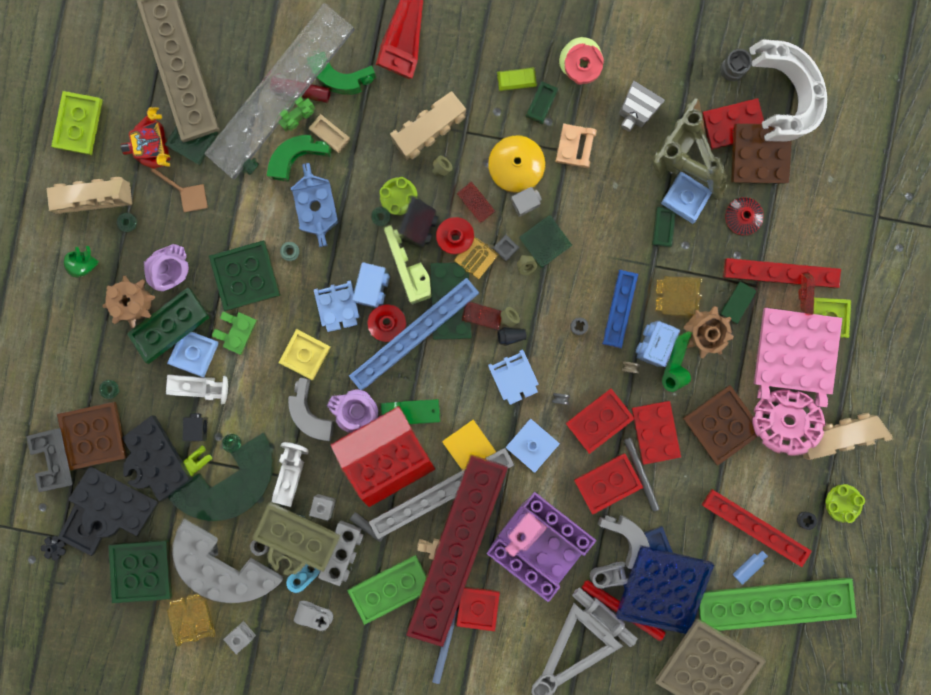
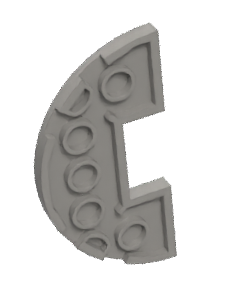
M183 519L173 544L174 563L182 580L198 594L214 601L240 603L260 598L282 582L283 576L252 558L248 560L239 572L208 553L217 543L218 538L186 519Z

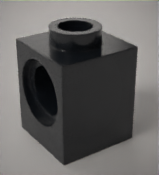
M190 413V417H184L183 441L207 440L208 417H202V413Z

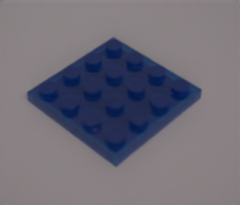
M640 545L616 617L624 621L686 634L693 625L714 564L710 561Z

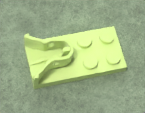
M392 226L385 227L384 230L410 303L413 305L431 298L430 277L421 262L409 267L406 266L405 262L408 261L404 248L399 246L402 243L397 229L393 230ZM425 277V280L421 281L420 278Z

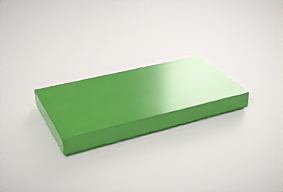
M414 555L358 583L347 591L365 625L418 598L427 575L417 555Z

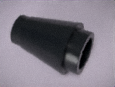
M502 327V329L497 331L499 345L507 346L527 338L525 329Z

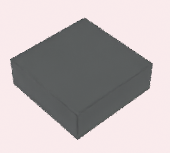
M505 235L492 249L506 262L519 247Z

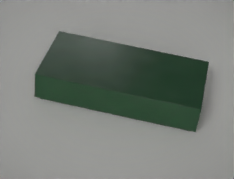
M541 81L525 117L543 125L558 92V88Z
M656 208L652 239L653 246L672 247L676 213L669 208Z
M741 281L738 282L720 315L724 318L731 317L730 321L738 324L757 291Z

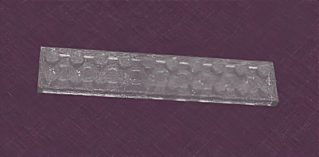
M324 3L204 154L232 179H235L279 125V121L282 119L280 113L284 109L287 112L292 109L296 104L294 101L305 93L354 32V27Z

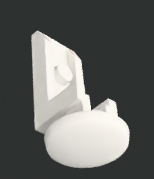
M167 375L166 394L205 397V400L219 398L221 399V404H225L228 394V379L226 376H223V382H215V378Z
M283 442L280 447L285 450L279 460L282 463V467L275 486L272 502L291 507L304 465L300 457L301 454H308L309 450L294 443Z

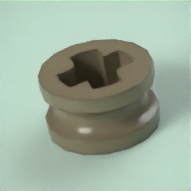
M623 361L624 368L621 371L639 374L637 368L640 367V364Z

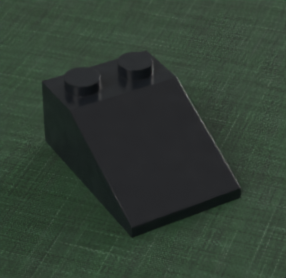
M415 196L411 197L399 235L402 241L424 249L425 244L429 245L432 234H430L432 226H436L439 216H436L437 212L434 208Z

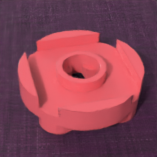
M584 43L577 44L568 51L564 61L565 72L576 84H588L599 77L603 69L604 59L597 47L585 45ZM580 60L589 62L587 68L579 66Z

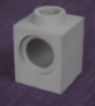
M532 187L511 197V202L519 217L538 208L542 200L537 190L534 191Z
M317 494L314 496L309 516L329 520L332 516L336 498Z
M243 621L223 640L237 654L256 635Z

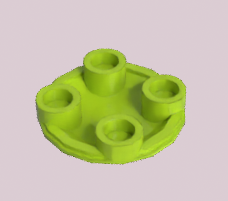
M404 177L392 178L380 189L381 204L387 212L393 215L406 214L411 197H417L415 186Z
M847 484L833 487L828 493L826 509L834 520L842 523H852L861 514L865 499L853 486Z

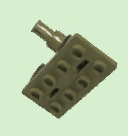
M695 98L692 103L687 105L682 119L676 122L673 133L666 137L662 150L655 154L653 164L658 177L662 178L667 170L671 173L685 171L707 182L714 198L721 199L725 195L727 175H725L720 161L712 155L705 137L700 101ZM695 142L705 165L691 159V156L687 155Z

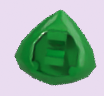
M89 246L85 247L86 250L83 253L80 252L79 247H75V251L65 255L63 261L64 268L71 277L85 276L99 263L97 259L91 256Z

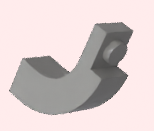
M299 378V381H296L294 390L297 396H289L288 401L293 421L301 431L310 437L325 441L332 440L335 421L320 419L311 413L307 404L310 379Z
M605 515V518L599 516L597 524L600 527L619 532L627 538L629 552L625 562L626 567L647 574L650 563V546L643 531L633 521L622 515L619 516L618 522L612 516Z

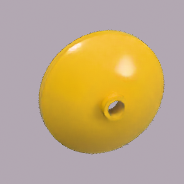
M510 136L504 138L494 146L490 153L488 161L489 173L493 181L503 190L520 193L530 187L533 188L541 180L545 170L544 154L541 148L527 137ZM514 159H520L521 163L515 164Z

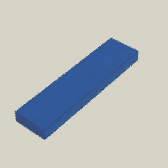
M623 270L618 272L602 342L604 345L622 348L638 278L637 273Z

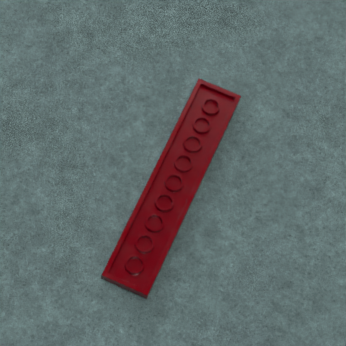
M470 454L406 636L441 647L444 646L508 467L506 465Z

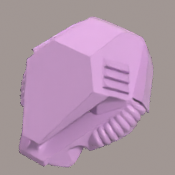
M171 244L155 251L144 262L146 281L154 290L165 291L186 279L189 267L188 262L185 261L186 253L184 247Z
M363 390L349 391L347 395L331 396L327 405L336 416L338 426L348 433H352L378 418L376 403Z

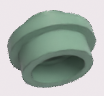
M293 242L284 243L280 249L282 258L287 261H294L300 253L299 247ZM290 248L293 249L292 255L287 254V250Z

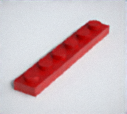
M726 258L723 278L839 288L841 269Z
M713 489L710 490L702 503L703 507L800 567H803L812 552Z

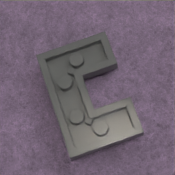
M58 428L26 436L30 455L45 452L48 471L35 474L38 491L43 492L73 485L61 429Z

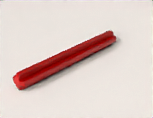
M589 580L583 583L582 590L594 598L596 597L600 602L658 641L663 640L666 634L665 631L601 588L596 587Z

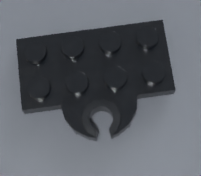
M151 415L122 437L131 452L123 466L124 477L132 476L134 470L137 472V478L128 482L130 486L134 488L151 487L158 501H164L193 479L156 416Z
M91 466L68 499L70 502L85 509L82 515V524L88 534L92 532L94 523H102V529L96 533V538H110L120 528L138 537L158 505L156 500Z

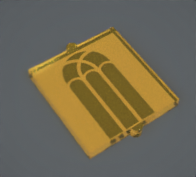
M474 236L472 246L466 252L458 254L454 261L462 266L465 272H470L480 279L499 254L488 247L487 243L484 244Z

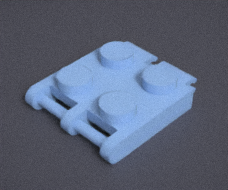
M351 281L338 286L330 285L329 288L318 290V288L314 289L321 324L326 326L327 332L341 329L340 322H343L344 328L358 325L356 318H360L357 303L353 301L354 290ZM332 291L331 293L320 295L321 293Z
M523 350L510 358L505 357L499 363L488 365L503 400L507 399L510 405L522 400L521 392L524 393L525 398L538 392L535 386L539 384ZM519 357H522L521 359H519V360H517V361H515V362L510 363V361L515 360V359H517V358H519ZM503 364H506V366L501 367V368H499V369H497V370H494L495 368H497V367H499V366H501V365H503Z

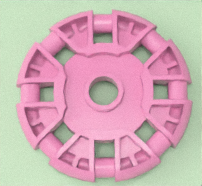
M790 389L775 390L770 392L769 400L760 399L754 409L753 427L757 437L760 436L763 440L762 443L770 450L779 454L784 452L791 456L807 453L810 448H815L824 435L823 427L825 426L823 412L820 407L814 404L815 401L811 397L800 391L792 392ZM789 399H793V400H795V403H794V402H788V401H789ZM775 401V402H777L779 405L775 407V406L772 404V402ZM808 408L811 412L806 414L803 409ZM763 415H769V419L763 418ZM784 418H792L794 420V424L787 425L784 422ZM810 423L813 424L815 428H810ZM769 429H770L771 433L773 434V435H771V436H769L768 433L766 432V431H768ZM803 436L807 439L804 443L801 441ZM787 440L790 442L789 445H784L782 441Z

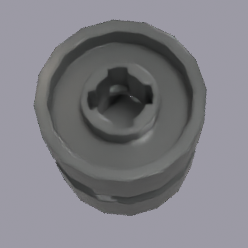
M744 49L733 50L722 62L720 69L722 76L726 80L734 82L742 78L751 68V55Z

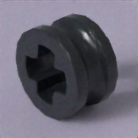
M804 511L797 516V523L800 527L811 530L816 526L817 519L814 514ZM808 517L811 519V522L806 523L805 526L803 519Z

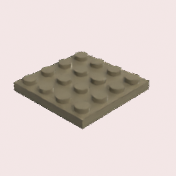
M697 618L655 681L656 684L675 695H743L766 661L760 655Z

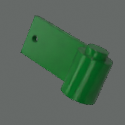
M690 331L677 336L665 369L662 384L669 392H675L688 385L691 381L689 371L681 366L692 335Z
M439 399L381 403L382 415L399 406L409 424L441 422Z

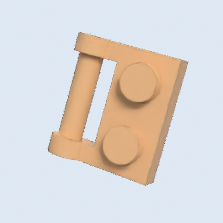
M563 124L556 162L590 168L591 162L589 158L593 138L596 136L597 130ZM580 135H585L582 159H576Z

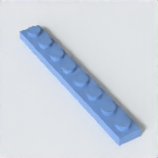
M466 278L349 375V377L360 390H364L480 293L469 279Z

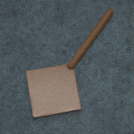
M151 169L154 174L180 191L184 212L208 208L204 184L181 188L157 170Z

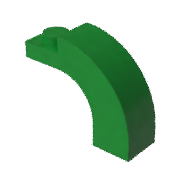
M325 52L307 58L317 80L324 87L330 88V91L337 94L353 95L361 93L359 85L370 84L374 81L373 79H376L372 65L351 74H343L332 68Z
M311 135L292 137L279 145L272 154L268 164L267 177L270 180L289 182L292 165L299 157L304 155L331 157L332 149L326 142L316 141L314 143Z

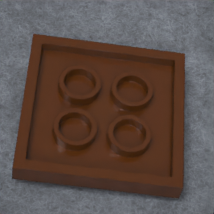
M734 124L731 182L789 183L792 141H765V135L774 131L775 127L768 126V129H764L763 124Z
M731 385L726 386L682 418L717 466L757 438L753 427V416Z
M116 402L57 414L69 470L127 458Z

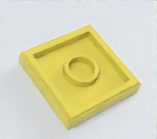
M296 329L279 363L310 380H314L331 347Z

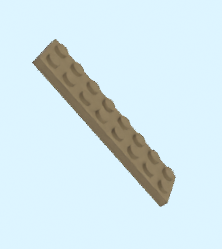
M136 0L181 141L184 143L220 131L178 0Z

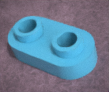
M305 564L301 571L288 577L286 583L288 589L294 593L301 592L319 575L320 570L315 568L314 571H310L308 569L309 565ZM298 578L301 583L296 584L294 579Z

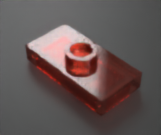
M472 181L457 193L458 197L480 224L495 213L493 207Z
M809 272L802 273L801 289L798 290V297L801 300L800 309L805 315H813L815 278Z
M469 302L464 307L462 321L499 330L502 311Z

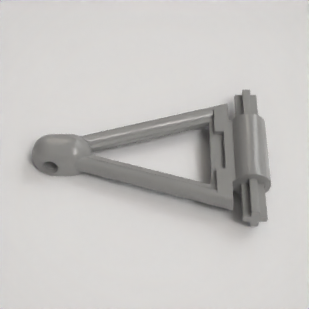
M579 587L572 596L585 609L582 610L573 603L545 669L532 686V695H552L559 685L623 647L614 637L618 636L629 647L634 646L638 638L624 627L625 623L596 597L592 599ZM578 619L606 645L554 676L553 672Z

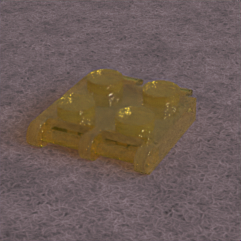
M665 276L664 280H657L656 294H663V297H656V311H662V315L694 316V309L699 311L700 299H702V295H700V282H702V278Z
M200 594L187 596V603L184 597L169 602L170 608L167 609L177 647L185 642H197L200 638L215 637L207 599H202ZM208 631L207 633H204V634H200V635L197 634V633H200V632ZM189 635L192 636V637H189V638L181 639V637H185V636H189Z

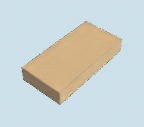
M321 114L308 128L338 154L350 141L346 134Z

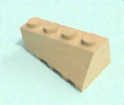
M452 91L432 104V110H423L419 113L416 121H408L403 124L400 132L394 130L390 133L393 144L406 160L417 157L423 147L431 146L436 141L435 138L440 134L441 136L445 135L451 129L450 126L454 123L459 124L465 119L466 108Z
M112 177L110 181L94 179L92 183L76 181L73 182V185L67 186L66 184H54V187L47 188L49 211L56 214L132 205L130 183L122 177Z
M863 413L857 415L858 418L851 420V418L842 419L839 421L840 424L837 425L832 423L825 424L823 427L824 435L815 448L808 449V452L802 455L803 458L811 460L836 454V449L848 451L855 449L856 444L858 446H868L875 444L874 440L876 439L888 441L893 438L878 416ZM803 436L801 441L804 443L807 439Z

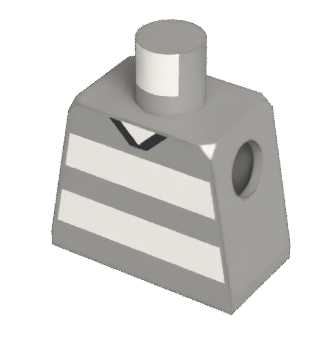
M633 81L619 113L625 118L621 127L629 132L635 124L643 127L665 100Z

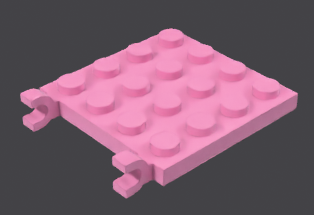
M763 308L754 384L759 385L757 398L769 400V386L816 392L814 404L827 407V394H833L842 318Z

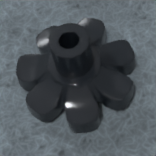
M58 536L47 537L44 540L45 545L41 546V551L46 552L44 554L46 559L52 557V560H58L60 555H65L66 549L62 547L66 546V543L63 541L59 542Z

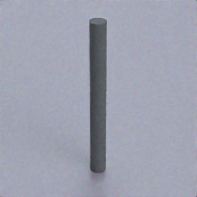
M631 437L627 438L624 442L653 512L657 511L660 508Z

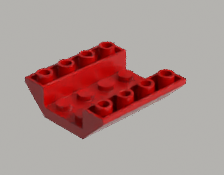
M399 406L331 444L341 468L361 500L368 507L373 506L436 470Z

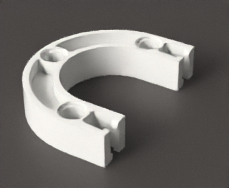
M761 40L750 47V54L762 53L761 56L752 61L753 67H768L782 71L791 79L798 94V110L795 116L775 115L762 122L764 129H768V126L775 127L774 131L765 135V141H792L816 129L826 113L827 92L821 72L811 57L796 45L784 41Z

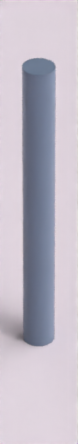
M458 607L444 646L440 649L432 681L436 684H440Z

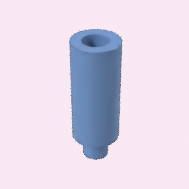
M763 551L758 555L754 553L732 575L743 585L765 564L763 560L768 556Z

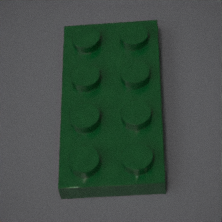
M458 262L431 263L432 306L463 280L469 279L468 262H462L461 265ZM470 302L433 332V340L471 339Z
M187 287L153 313L150 318L145 319L128 332L127 335L144 362L150 364L210 317L193 291Z

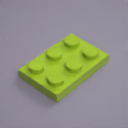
M63 91L51 147L92 155L103 100L97 97Z

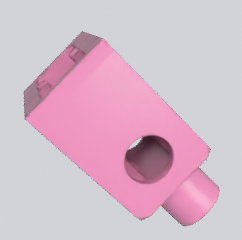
M528 513L508 536L512 541L505 550L513 557L520 549L527 551L548 527L534 515ZM523 533L526 536L524 541L520 538Z

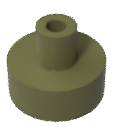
M438 156L433 161V173L436 176L439 174L446 176L452 171L450 161L444 156Z
M522 255L517 262V268L522 275H529L536 270L537 263L532 256Z
M507 307L501 312L502 319L500 323L502 326L514 327L520 322L517 311L512 307Z

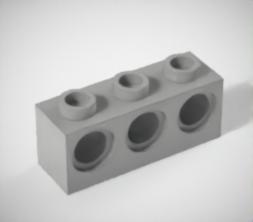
M342 520L338 523L335 533L341 536L324 572L320 571L319 579L338 586L341 585L342 581H347L350 573L347 570L349 563L353 564L357 554L354 552L355 546L360 545L363 538L360 527ZM351 531L354 538L352 540L346 539L344 532ZM339 549L345 550L347 557H339L337 551ZM331 568H338L340 575L334 576L331 573Z

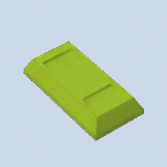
M535 68L497 72L499 91L537 87Z

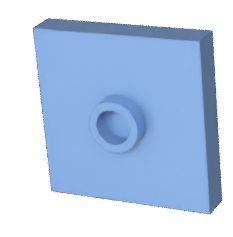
M680 171L661 204L693 224L696 222L712 192Z
M190 332L176 343L167 364L204 378L219 342Z
M530 418L506 448L535 473L557 448L559 443Z

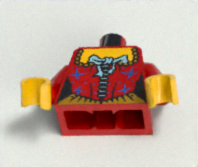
M150 107L147 110V116L134 127V130L129 132L130 142L121 144V150L124 155L133 153L134 159L152 169L163 166L169 167L170 163H166V161H171L164 126L156 121V119H162V115L156 114L159 108Z

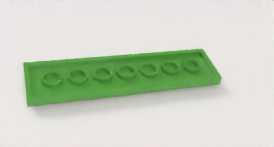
M850 577L697 592L699 619L718 631L856 618L853 580Z

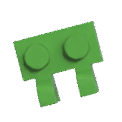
M299 97L294 101L297 105L294 110L288 113L284 109L280 113L282 119L278 123L286 132L295 129L301 119H307L313 114L315 107L309 98L303 101Z
M222 312L220 319L232 323L233 326L229 334L215 329L212 336L225 341L224 348L242 355L257 320L241 312H238L237 317L227 312Z

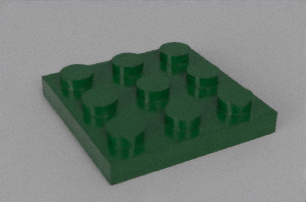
M265 240L209 256L224 311L281 296Z
M169 540L109 545L112 603L167 600L172 598Z

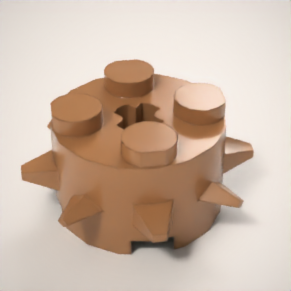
M123 276L122 282L113 286H107L106 303L103 304V308H107L110 315L113 316L112 323L116 324L121 320L129 322L131 328H134L136 321L144 317H151L148 309L151 308V301L155 299V296L149 295V292L144 289L145 280L142 279L135 284L129 282L127 276Z
M715 306L710 312L696 310L695 315L683 328L686 332L690 331L692 333L687 348H698L700 358H704L708 352L721 355L722 350L729 343L727 341L734 337L730 334L729 322L731 317H720Z

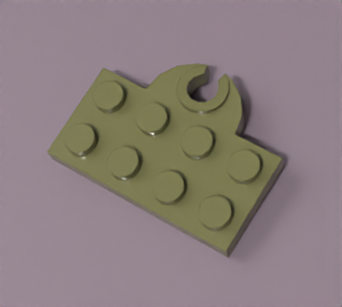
M270 502L252 539L270 547L268 561L276 571L281 566L280 560L287 559L290 566L284 570V574L295 575L302 570L305 564L324 572L341 535Z

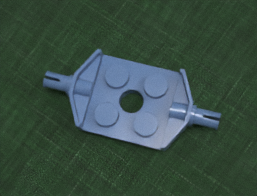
M310 163L302 164L304 176L291 187L300 225L299 229L315 234L318 238L319 247L327 246L326 232L338 223L330 182L327 179L314 176L311 173ZM315 201L321 204L318 211L311 210V204Z

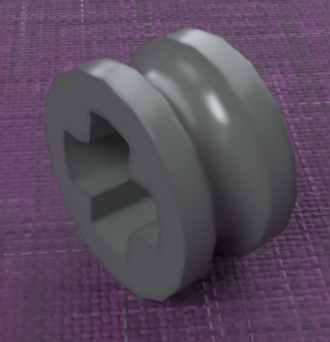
M584 318L574 319L570 324L571 331L576 335L584 334L588 329L587 321ZM576 321H579V323L583 322V331L575 330Z
M553 393L555 398L552 400V403L569 405L568 398H570V395Z

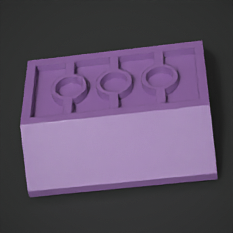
M534 492L518 508L500 531L487 554L549 602L560 588L559 583L581 554L586 555L596 540ZM528 513H531L548 528L527 551L520 549L513 557L505 550L512 541L508 536ZM524 533L520 537L522 541L526 538Z

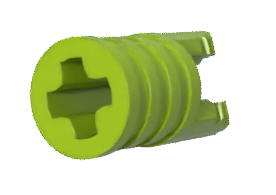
M203 445L183 462L191 477L213 459L211 455H207L200 461L197 460L206 450Z

